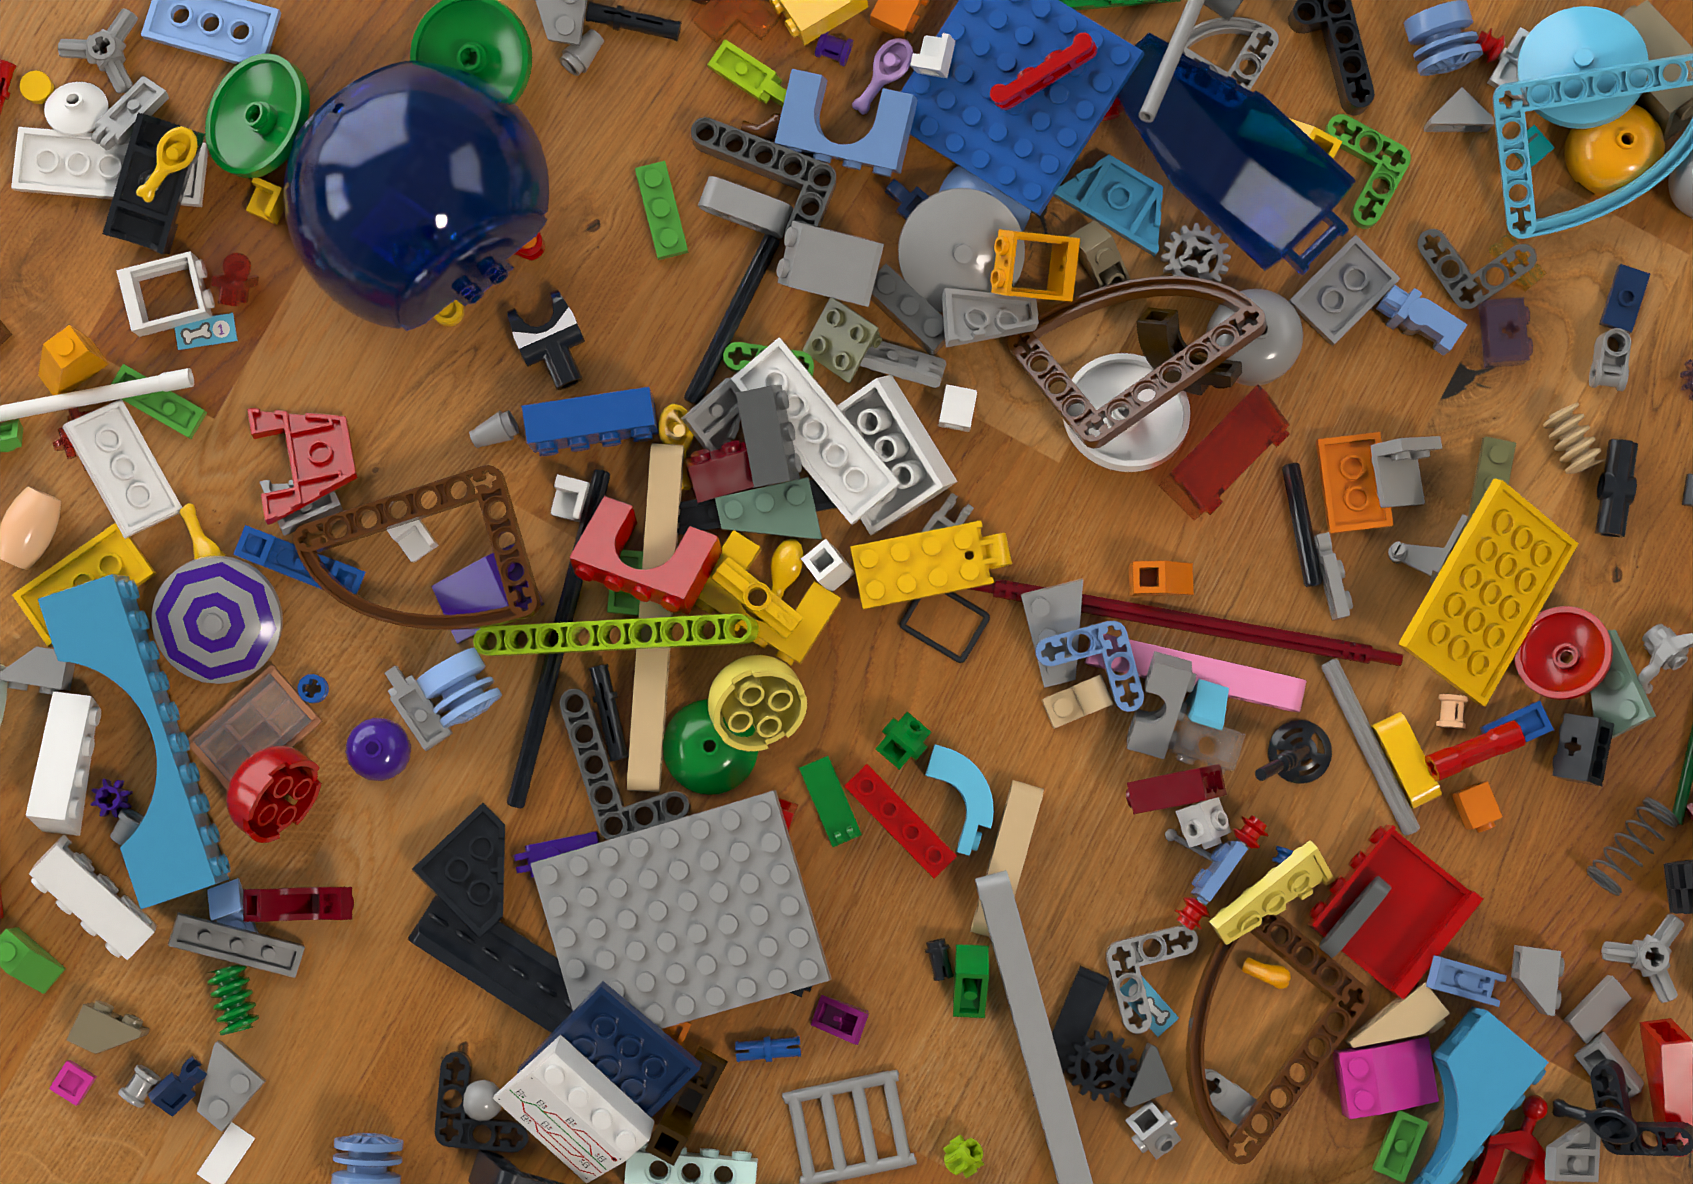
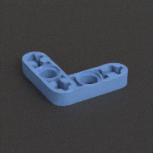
M1105 621L1046 637L1036 645L1035 656L1041 664L1046 666H1055L1101 653L1116 705L1121 710L1131 712L1139 709L1143 704L1144 693L1128 634L1120 622ZM1108 626H1112L1114 630H1120L1121 636L1116 637L1117 646L1120 648L1125 645L1126 652H1115L1109 656L1107 655L1106 650L1113 649L1111 641L1104 640L1103 634L1108 632ZM1078 634H1084L1090 640L1089 649L1083 653L1076 652L1072 647V640ZM1066 637V647L1071 654L1070 657L1064 658L1065 651L1054 654L1055 660L1049 661V658L1046 656L1042 657L1041 651L1045 650L1046 643L1050 642L1052 647H1058L1063 645L1060 639ZM1117 657H1125L1129 662V670L1124 675H1116L1111 669L1112 661ZM1133 676L1134 683L1129 682L1128 686L1131 692L1137 693L1138 698L1133 699L1132 706H1128L1127 702H1121L1120 696L1125 695L1124 687L1122 684L1116 687L1115 680H1126Z

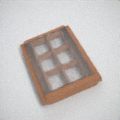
M271 664L189 736L188 740L191 750L228 790L234 773L252 754L270 746H288L293 748L323 721L310 705L299 696L295 688L280 671Z

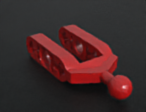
M1531 1095L1524 1100L1522 1110L1525 1117L1520 1130L1498 1132L1494 1136H1488L1483 1145L1482 1153L1476 1159L1467 1184H1493L1505 1149L1530 1159L1519 1184H1546V1152L1534 1135H1532L1537 1121L1543 1119L1548 1113V1105L1544 1098L1538 1095Z

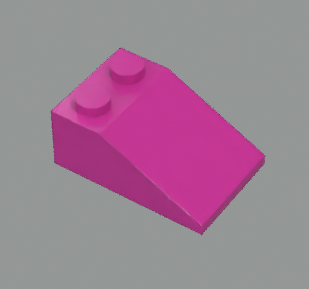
M1427 1036L1339 1049L1333 1052L1342 1115L1349 1119L1380 1115L1439 1101L1429 1037Z

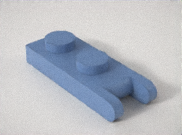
M1434 955L1426 987L1499 1007L1501 1001L1491 997L1495 980L1506 982L1507 976Z

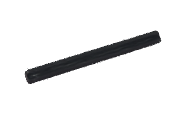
M770 234L764 235L684 395V399L687 402L697 405L703 399L723 359L725 348L731 343L780 244L779 239Z

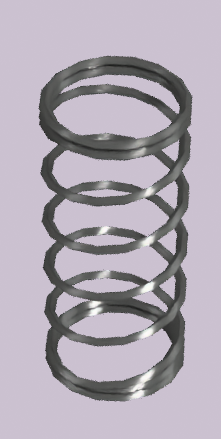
M1646 797L1643 800L1645 807H1636V813L1642 823L1635 820L1625 821V826L1631 836L1623 833H1616L1614 835V839L1621 850L1611 846L1604 847V854L1610 863L1596 859L1593 860V866H1588L1586 869L1587 874L1597 884L1616 896H1620V893H1622L1621 887L1608 875L1599 870L1595 862L1605 864L1621 873L1628 880H1633L1614 863L1607 854L1606 849L1619 852L1631 859L1639 867H1643L1642 863L1625 850L1618 841L1617 836L1626 837L1641 845L1649 853L1654 854L1651 848L1643 844L1629 828L1628 823L1640 825L1651 831L1662 841H1665L1661 834L1653 830L1640 815L1639 809L1649 811L1656 818L1673 828H1676L1677 824H1679V820L1669 809L1650 797Z

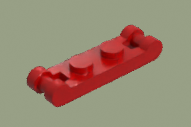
M1081 32L1075 36L1071 46L1063 51L1059 49L1051 52L1045 57V62L1035 68L1028 67L1022 70L1017 75V79L1006 86L1003 84L994 85L990 90V97L1000 109L1009 110L1094 58L1097 54V46L1088 33Z

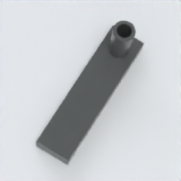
M177 912L168 941V946L294 978L296 977L305 949L304 944Z

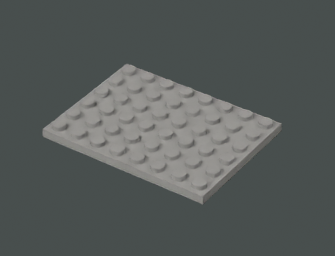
M776 790L530 863L573 1011L604 981L660 1029L832 979Z

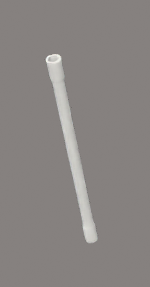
M186 368L148 378L0 405V422L154 392H168L194 386V376L191 369Z

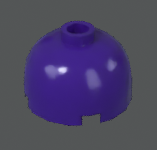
M372 718L362 721L351 731L346 742L345 753L349 765L356 774L367 780L385 781L395 777L405 769L410 760L411 743L401 725L390 719Z

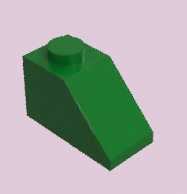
M956 944L953 1017L985 1018L989 981V946Z

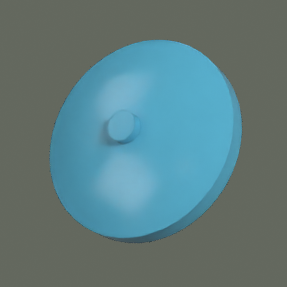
M1572 7L1548 16L1528 34L1519 53L1518 81L1648 61V52L1639 32L1622 16L1598 7ZM1637 69L1631 73L1630 83L1633 86L1640 87L1646 83V70ZM1610 74L1602 75L1597 81V88L1602 92L1610 91L1615 85V79ZM1576 79L1568 81L1564 86V93L1568 97H1575L1582 91V84ZM1545 85L1534 87L1531 92L1532 99L1536 102L1545 101L1550 93L1549 88ZM1521 87L1520 90L1522 92L1524 99L1526 100V87ZM1641 93L1534 111L1547 121L1559 126L1575 129L1594 128L1610 123L1624 115L1636 103Z

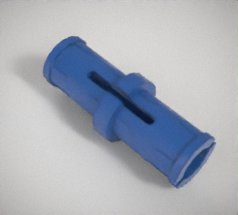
M766 1036L764 1040L735 1041V1050L749 1049L747 1053H736V1061L765 1059L766 1062H772V1058L801 1057V1048L787 1049V1046L800 1045V1036L771 1039L770 1036Z

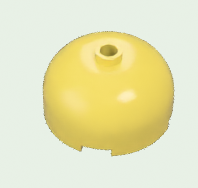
M767 655L745 656L728 664L714 679L708 695V711L717 733L726 744L743 751L769 749L768 744L778 741L785 735L789 738L801 725L807 710V697L795 672L786 663ZM723 717L731 731L736 733L744 732L753 724L755 733L749 737L736 736L727 729L723 722Z

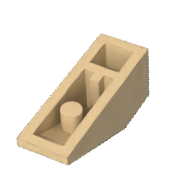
M1418 981L1404 1000L1396 998L1344 1039L1348 1046L1356 1048L1421 1035L1427 1031L1431 1034L1446 1023L1444 1018L1450 1013L1433 991L1426 987V982Z

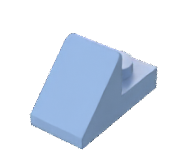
M239 878L207 890L211 921L217 920L218 923L258 933L255 922H243V888Z

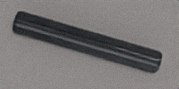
M1289 463L1282 467L1303 581L1306 587L1318 586L1322 584V576L1299 463Z

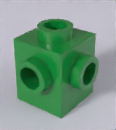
M906 712L899 721L893 717L882 730L886 737L875 750L900 770L910 757L916 761L928 747L924 741L931 731L909 712Z

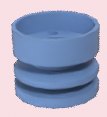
M1466 0L1436 5L1411 16L1403 23L1410 45L1425 44V46L1413 54L1415 61H1422L1417 65L1420 76L1443 74L1457 70L1483 54L1481 45L1475 43L1479 39L1477 32H1461L1473 23Z
M355 1133L350 1136L336 1137L334 1139V1148L348 1152L333 1155V1161L347 1165V1170L332 1173L331 1184H401V1175L387 1171V1166L402 1163L403 1157L388 1154V1152L403 1150L404 1141L378 1133Z

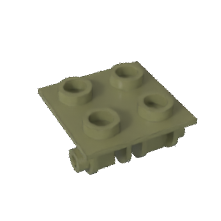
M830 297L802 351L808 353L814 360L850 383L868 348L872 346L877 348L882 342V337L877 326L837 299Z

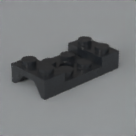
M138 112L102 234L150 248L160 254H170L178 224L175 222L192 165L197 163L205 133L191 129L197 137L198 146L193 161L186 168L168 174L155 192L152 202L147 203L142 197L137 196L136 190L145 183V179L156 168V151L160 139L165 133L173 128L181 127V125Z

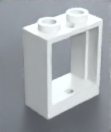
M191 251L116 270L131 331L139 337L212 318L211 308L215 307V303L210 289L206 290L203 278L207 277V270L203 260H198ZM189 269L199 309L149 321L139 281Z

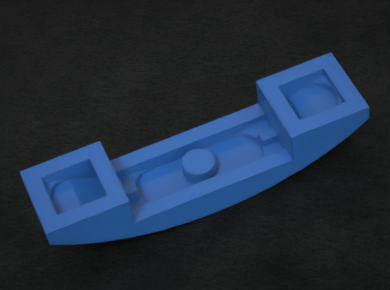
M245 525L233 555L322 589L301 562L294 544ZM318 554L328 571L341 584L357 594L366 572Z

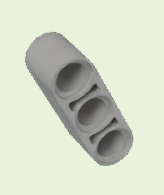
M714 176L708 177L698 203V207L707 213L763 234H770L776 238H783L794 209L783 201Z

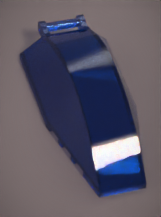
M1148 32L1135 45L1145 55L1117 96V100L1172 185L1264 271L1285 259L1299 274L1304 275L1310 269L1309 264L1338 236L1343 237L1349 231L1348 226L1333 210L1355 184L1356 180L1263 94L1256 90L1252 92L1237 84L1236 79L1230 76L1226 78L1210 69V65L1201 61L1199 63L1183 53L1154 121L1145 122L1141 120L1139 112L1169 45L1168 42ZM1324 221L1329 228L1299 256L1294 249Z

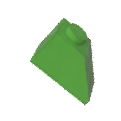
M19 927L6 928L0 935V967L10 976L42 994H45L66 970L63 965Z

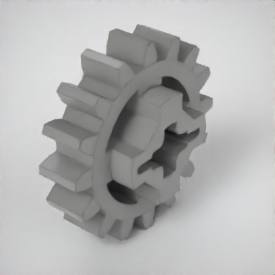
M1198 223L1194 224L1192 231H1189L1187 226L1183 225L1180 229L1181 235L1176 232L1171 233L1170 239L1173 243L1165 242L1163 249L1169 252L1161 256V261L1168 262V265L1163 269V273H1172L1173 276L1190 277L1183 273L1185 271L1193 274L1196 278L1220 283L1222 279L1219 274H1226L1229 269L1223 265V263L1229 262L1231 259V255L1223 254V251L1229 245L1228 243L1220 244L1218 240L1222 234L1219 232L1212 236L1210 234L1211 226L1209 225L1204 231L1200 230ZM1197 239L1203 240L1209 245H1205L1201 242H1198ZM1182 243L1184 253L1175 259L1176 249ZM1192 253L1196 257L1203 256L1199 264L1196 260H1188ZM1216 257L1215 268L1209 273L1208 262Z

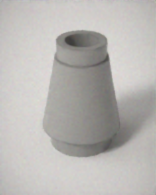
M590 29L582 36L580 46L569 45L562 51L563 55L559 59L560 63L568 72L575 76H579L581 72L586 73L601 45L604 43V39L595 30Z
M509 410L504 413L499 411L475 429L469 431L474 446L480 448L513 440L514 435L519 434V428Z

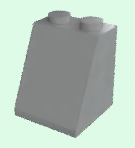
M792 221V225L787 229L784 238L786 246L784 257L780 259L777 266V276L779 277L777 283L869 307L884 244Z

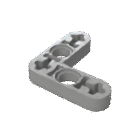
M1178 925L1115 941L1108 946L1105 953L1106 962L1122 1023L1130 1032L1135 1034L1143 1033L1150 1028L1152 1023V1015L1139 967L1193 952L1198 944V936L1194 930L1191 931L1183 925ZM1183 931L1184 935L1191 936V941L1186 943L1187 948L1183 949L1179 944L1171 945L1169 947L1172 953L1167 954V944L1162 935L1168 934V940L1179 938L1178 932ZM1151 938L1156 939L1161 947L1159 954L1154 957H1148L1143 952L1144 942ZM1121 946L1123 951L1129 952V956L1124 960L1126 968L1129 969L1133 966L1134 973L1124 972L1116 977L1115 970L1122 969L1120 962L1113 960L1112 955L1116 954V948ZM1133 978L1137 982L1138 989L1134 995L1124 996L1121 993L1120 983L1123 979ZM1141 998L1142 1004H1136L1139 1014H1145V1019L1141 1021V1026L1137 1028L1134 1023L1128 1022V1018L1133 1016L1131 1006L1129 1005L1124 1008L1123 1002H1134Z

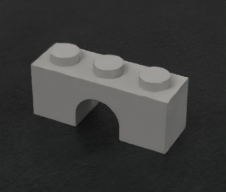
M1154 651L1145 678V691L1159 695L1165 702L1156 711L1135 710L1127 734V749L1162 759L1165 758L1167 749L1173 750L1177 738V731H1174L1177 720L1182 721L1184 718L1187 703L1183 702L1186 691L1192 692L1196 680V674L1192 672V661Z

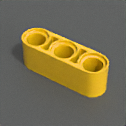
M1398 712L1371 725L1411 809L1441 796L1440 786L1431 777L1425 763V755L1405 716Z

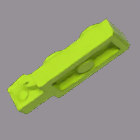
M724 39L707 64L708 68L758 101L761 100L767 104L771 99L783 107L787 90L780 86L782 79L777 76V73Z

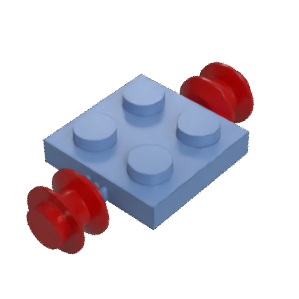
M1253 815L1249 819L1241 817L1244 822L1242 829L1233 828L1235 838L1240 842L1227 841V843L1219 844L1210 856L1214 862L1208 869L1204 870L1202 868L1197 873L1191 883L1195 886L1191 893L1197 898L1184 897L1185 908L1183 910H1174L1179 914L1176 920L1192 931L1195 927L1201 930L1200 919L1202 917L1210 918L1208 908L1204 905H1207L1248 850L1247 847L1259 849L1260 845L1257 842L1259 837L1269 836L1264 831L1267 825Z

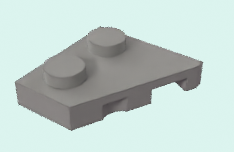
M726 378L681 418L702 447L709 451L722 448L721 446L724 443L730 442L731 439L735 440L739 430L741 417L736 393L741 392V390L731 378Z
M1579 1123L1546 1146L1545 1180L1598 1182L1601 1138L1587 1123Z

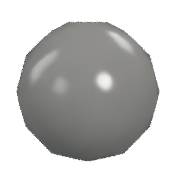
M478 1080L468 1085L463 1101L465 1113L471 1119L480 1122L495 1117L501 1110V1105L493 1099V1096L500 1089L493 1082L487 1080Z

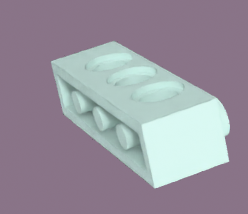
M648 1143L626 1160L624 1184H756L758 1158H751L752 1153L745 1151H732V1156L719 1155V1150L701 1148L700 1153L687 1152V1147H684L674 1166L665 1162L668 1167V1173L662 1177L655 1176L651 1172V1163L656 1160H663L645 1151ZM688 1163L696 1164L700 1168V1176L696 1179L686 1178L683 1174V1166ZM720 1166H727L732 1170L733 1178L728 1182H721L716 1178L715 1170Z

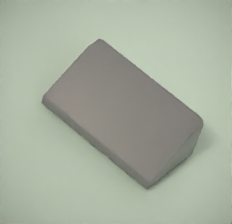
M1607 975L1563 1021L1587 1044L1632 998L1614 976Z
M1605 1032L1597 1035L1575 1053L1574 1056L1589 1075L1592 1069L1602 1060L1610 1059L1616 1061L1623 1068L1629 1098L1642 1091L1644 1081ZM1606 1069L1601 1073L1602 1076L1608 1078L1609 1082L1613 1079V1075H1608ZM1609 1099L1615 1107L1619 1105L1616 1101Z

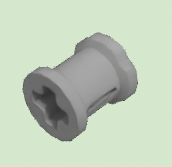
M136 1065L134 1068L135 1074L125 1088H120L118 1094L130 1104L143 1108L146 1104L145 1098L151 1089L162 1080L149 1068L143 1065Z

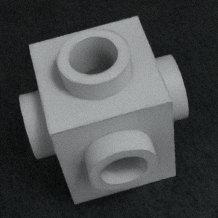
M1151 1100L1125 1120L1135 1133L1131 1137L1133 1142L1142 1153L1149 1150L1156 1160L1163 1154L1171 1151L1174 1145L1182 1140L1174 1130L1178 1126L1175 1119L1167 1110L1161 1113Z

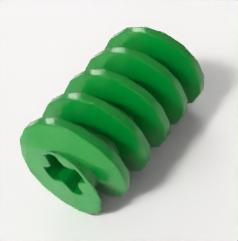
M237 964L207 972L215 973V976L209 979L207 984L218 986V989L213 991L210 997L221 999L219 1003L213 1006V1009L224 1011V1014L217 1018L216 1022L227 1024V1027L219 1032L221 1036L253 1028L254 1026H251V1024L259 1019L257 1014H248V1011L256 1006V1002L245 1001V998L253 993L252 989H242V986L250 981L249 977L239 976V973L247 968L246 965Z

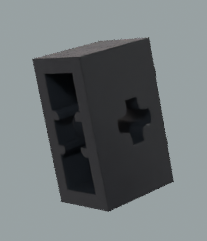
M1565 713L1563 722L1559 727L1560 739L1557 753L1552 762V776L1570 782L1602 787L1614 723L1601 718Z

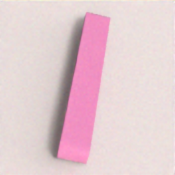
M1103 634L1104 640H1110L1113 649L1106 650L1108 656L1115 652H1126L1125 645L1120 648L1117 646L1116 636ZM1129 639L1139 677L1146 678L1153 653L1156 651L1192 661V672L1196 674L1195 684L1198 679L1227 687L1229 688V698L1291 712H1300L1306 680ZM1101 653L1086 657L1085 664L1105 669ZM1117 657L1112 661L1111 669L1112 671L1126 674L1129 670V662L1125 657Z

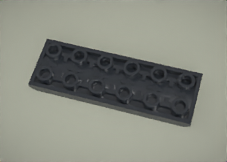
M435 895L408 937L411 943L551 1033L573 1012L558 958L501 921L495 924L479 940Z

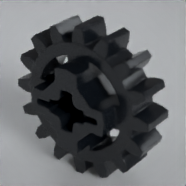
M1094 1030V1038L1092 1039L1083 1034L1082 1039L1084 1043L1082 1045L1075 1042L1072 1044L1077 1050L1076 1054H1067V1058L1073 1062V1065L1067 1067L1066 1071L1075 1074L1070 1080L1073 1086L1081 1084L1078 1092L1082 1096L1090 1091V1099L1092 1101H1096L1099 1094L1102 1095L1105 1102H1109L1110 1093H1114L1120 1098L1121 1092L1119 1089L1122 1086L1127 1089L1131 1088L1130 1084L1126 1081L1127 1078H1133L1137 1075L1130 1070V1066L1137 1064L1136 1059L1128 1058V1055L1133 1051L1132 1047L1122 1048L1125 1039L1120 1036L1114 1041L1113 1032L1107 1031L1105 1037H1102L1098 1030ZM1095 1045H1108L1102 1051L1093 1052L1090 1050ZM1119 1054L1122 1058L1121 1073L1117 1071L1116 1060ZM1082 1058L1086 1061L1088 1070L1084 1078L1080 1068ZM1097 1060L1102 1062L1106 1060L1105 1064L1108 1066V1069L1105 1072L1099 1070L1096 1073L1098 1068L1095 1062ZM1111 1080L1113 1082L1109 1086L1096 1087L1100 1081Z

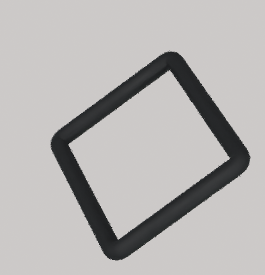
M954 592L945 593L948 597L984 617L960 657L906 625L921 598L913 600L900 621V628L958 663L965 662L990 620L989 613Z

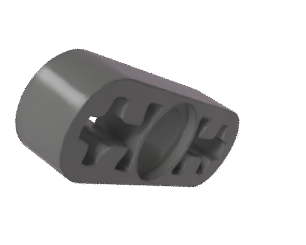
M1375 877L1325 935L1318 947L1329 957L1333 958L1387 896L1391 886L1381 877Z

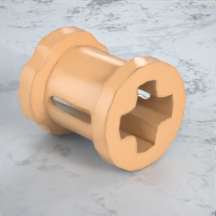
M1439 694L1438 699L1441 700L1440 720L1436 722V726L1466 729V724L1463 722L1464 703L1468 702V697Z

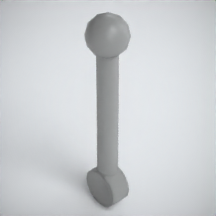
M1168 829L1165 832V838L1168 841L1175 840L1189 848L1186 839L1177 835L1176 830ZM1198 846L1189 848L1212 861V863L1214 862L1210 858L1211 853Z

